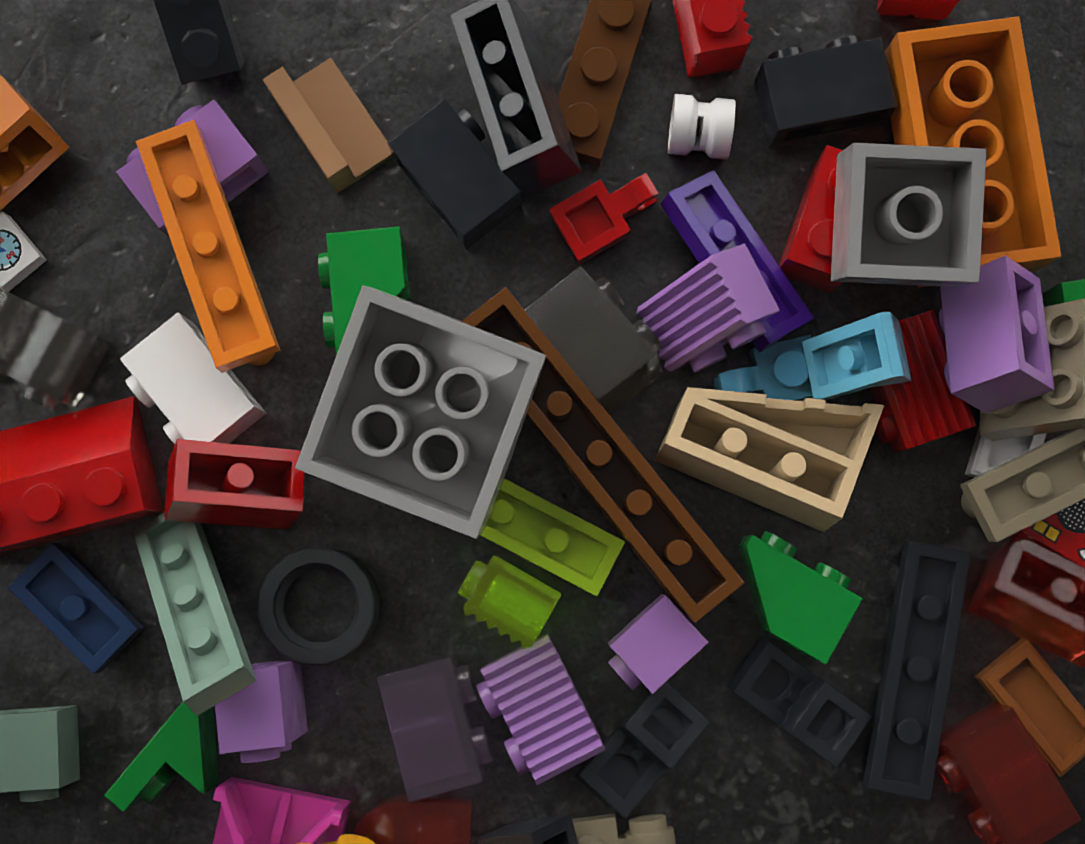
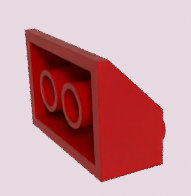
M133 396L0 431V556L164 513L137 397Z

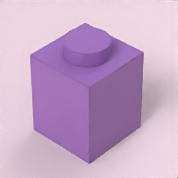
M660 594L608 642L609 646L616 653L608 663L632 690L642 682L653 694L698 653L708 641L666 595Z

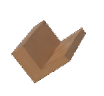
M332 58L327 59L295 81H292L283 66L262 79L336 193L341 192L393 158L387 140Z

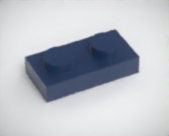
M51 543L7 587L93 674L102 672L144 629L60 543Z

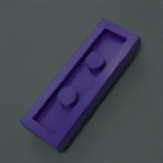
M714 170L669 192L660 203L661 207L699 263L713 254L744 243L748 248L780 310L762 322L766 333L752 341L759 353L803 328L814 319Z

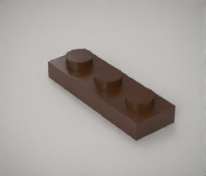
M652 0L589 1L558 97V102L579 160L601 165Z

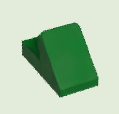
M182 702L104 796L123 812L142 802V800L151 805L174 780L176 775L169 770L170 767L203 794L217 787L219 775L213 707L196 716Z

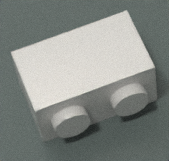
M179 312L120 358L132 374L125 380L131 391L148 408L156 403L168 418L169 422L163 426V429L174 444H176L177 439L229 444L266 414L232 370L221 373L215 368L205 336L192 321Z

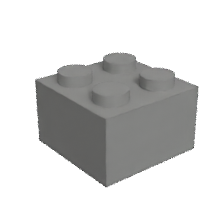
M852 143L837 155L831 282L959 287L979 283L987 149Z

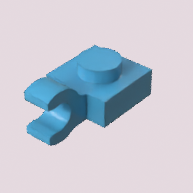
M811 334L777 342L760 353L757 348H752L748 352L752 367L719 373L718 377L712 379L715 390L746 393L759 392V394H767L766 398L794 401L813 398L802 341L811 338Z

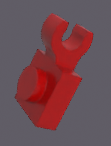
M647 173L635 178L609 194L600 179L550 208L549 213L580 265L631 236V229L626 223L625 218L639 214L658 202L656 196L659 193Z

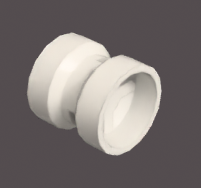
M674 94L669 128L668 154L686 156L692 150L704 151L709 158L728 160L734 130L735 100L715 98L711 103L698 102L693 95ZM700 116L699 136H695L697 119Z

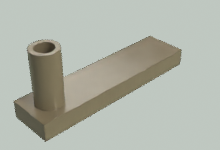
M1085 428L1072 429L960 485L963 491L961 497L962 508L969 517L978 520L988 542H998L1085 499Z

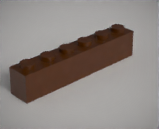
M506 287L461 321L547 355L525 418L689 621L696 623L745 583Z

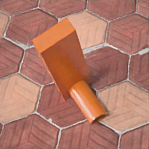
M191 120L137 140L136 144L215 368L223 373L247 363L252 366L267 364L274 354L281 350L201 128L195 120Z

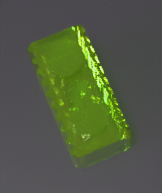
M494 555L488 565L481 561L474 563L457 593L467 599L464 605L466 616L475 614L477 623L486 620L488 629L498 627L500 636L510 635L511 643L521 640L523 649L533 646L561 597V593Z

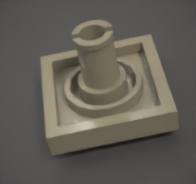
M1085 298L1044 307L1055 390L989 413L980 410V435L996 441L1085 428Z

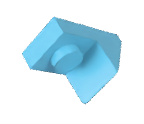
M891 312L877 313L802 341L813 399H834L870 387L911 381L900 323Z

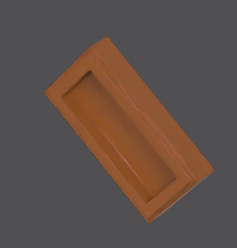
M1019 639L974 676L1053 775L1063 776L1085 757V710L1027 639Z

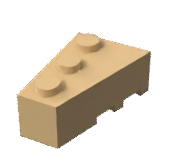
M687 387L673 414L655 458L656 462L822 532H825L843 518L884 405L865 403L861 407L827 404L826 400L805 398L804 401L766 398L767 394Z

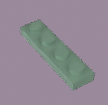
M164 512L134 529L133 534L183 702L197 716L257 680L201 523L164 520Z

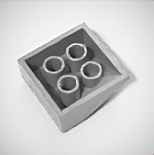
M362 285L295 469L477 539L485 530L500 491L547 355L392 294Z

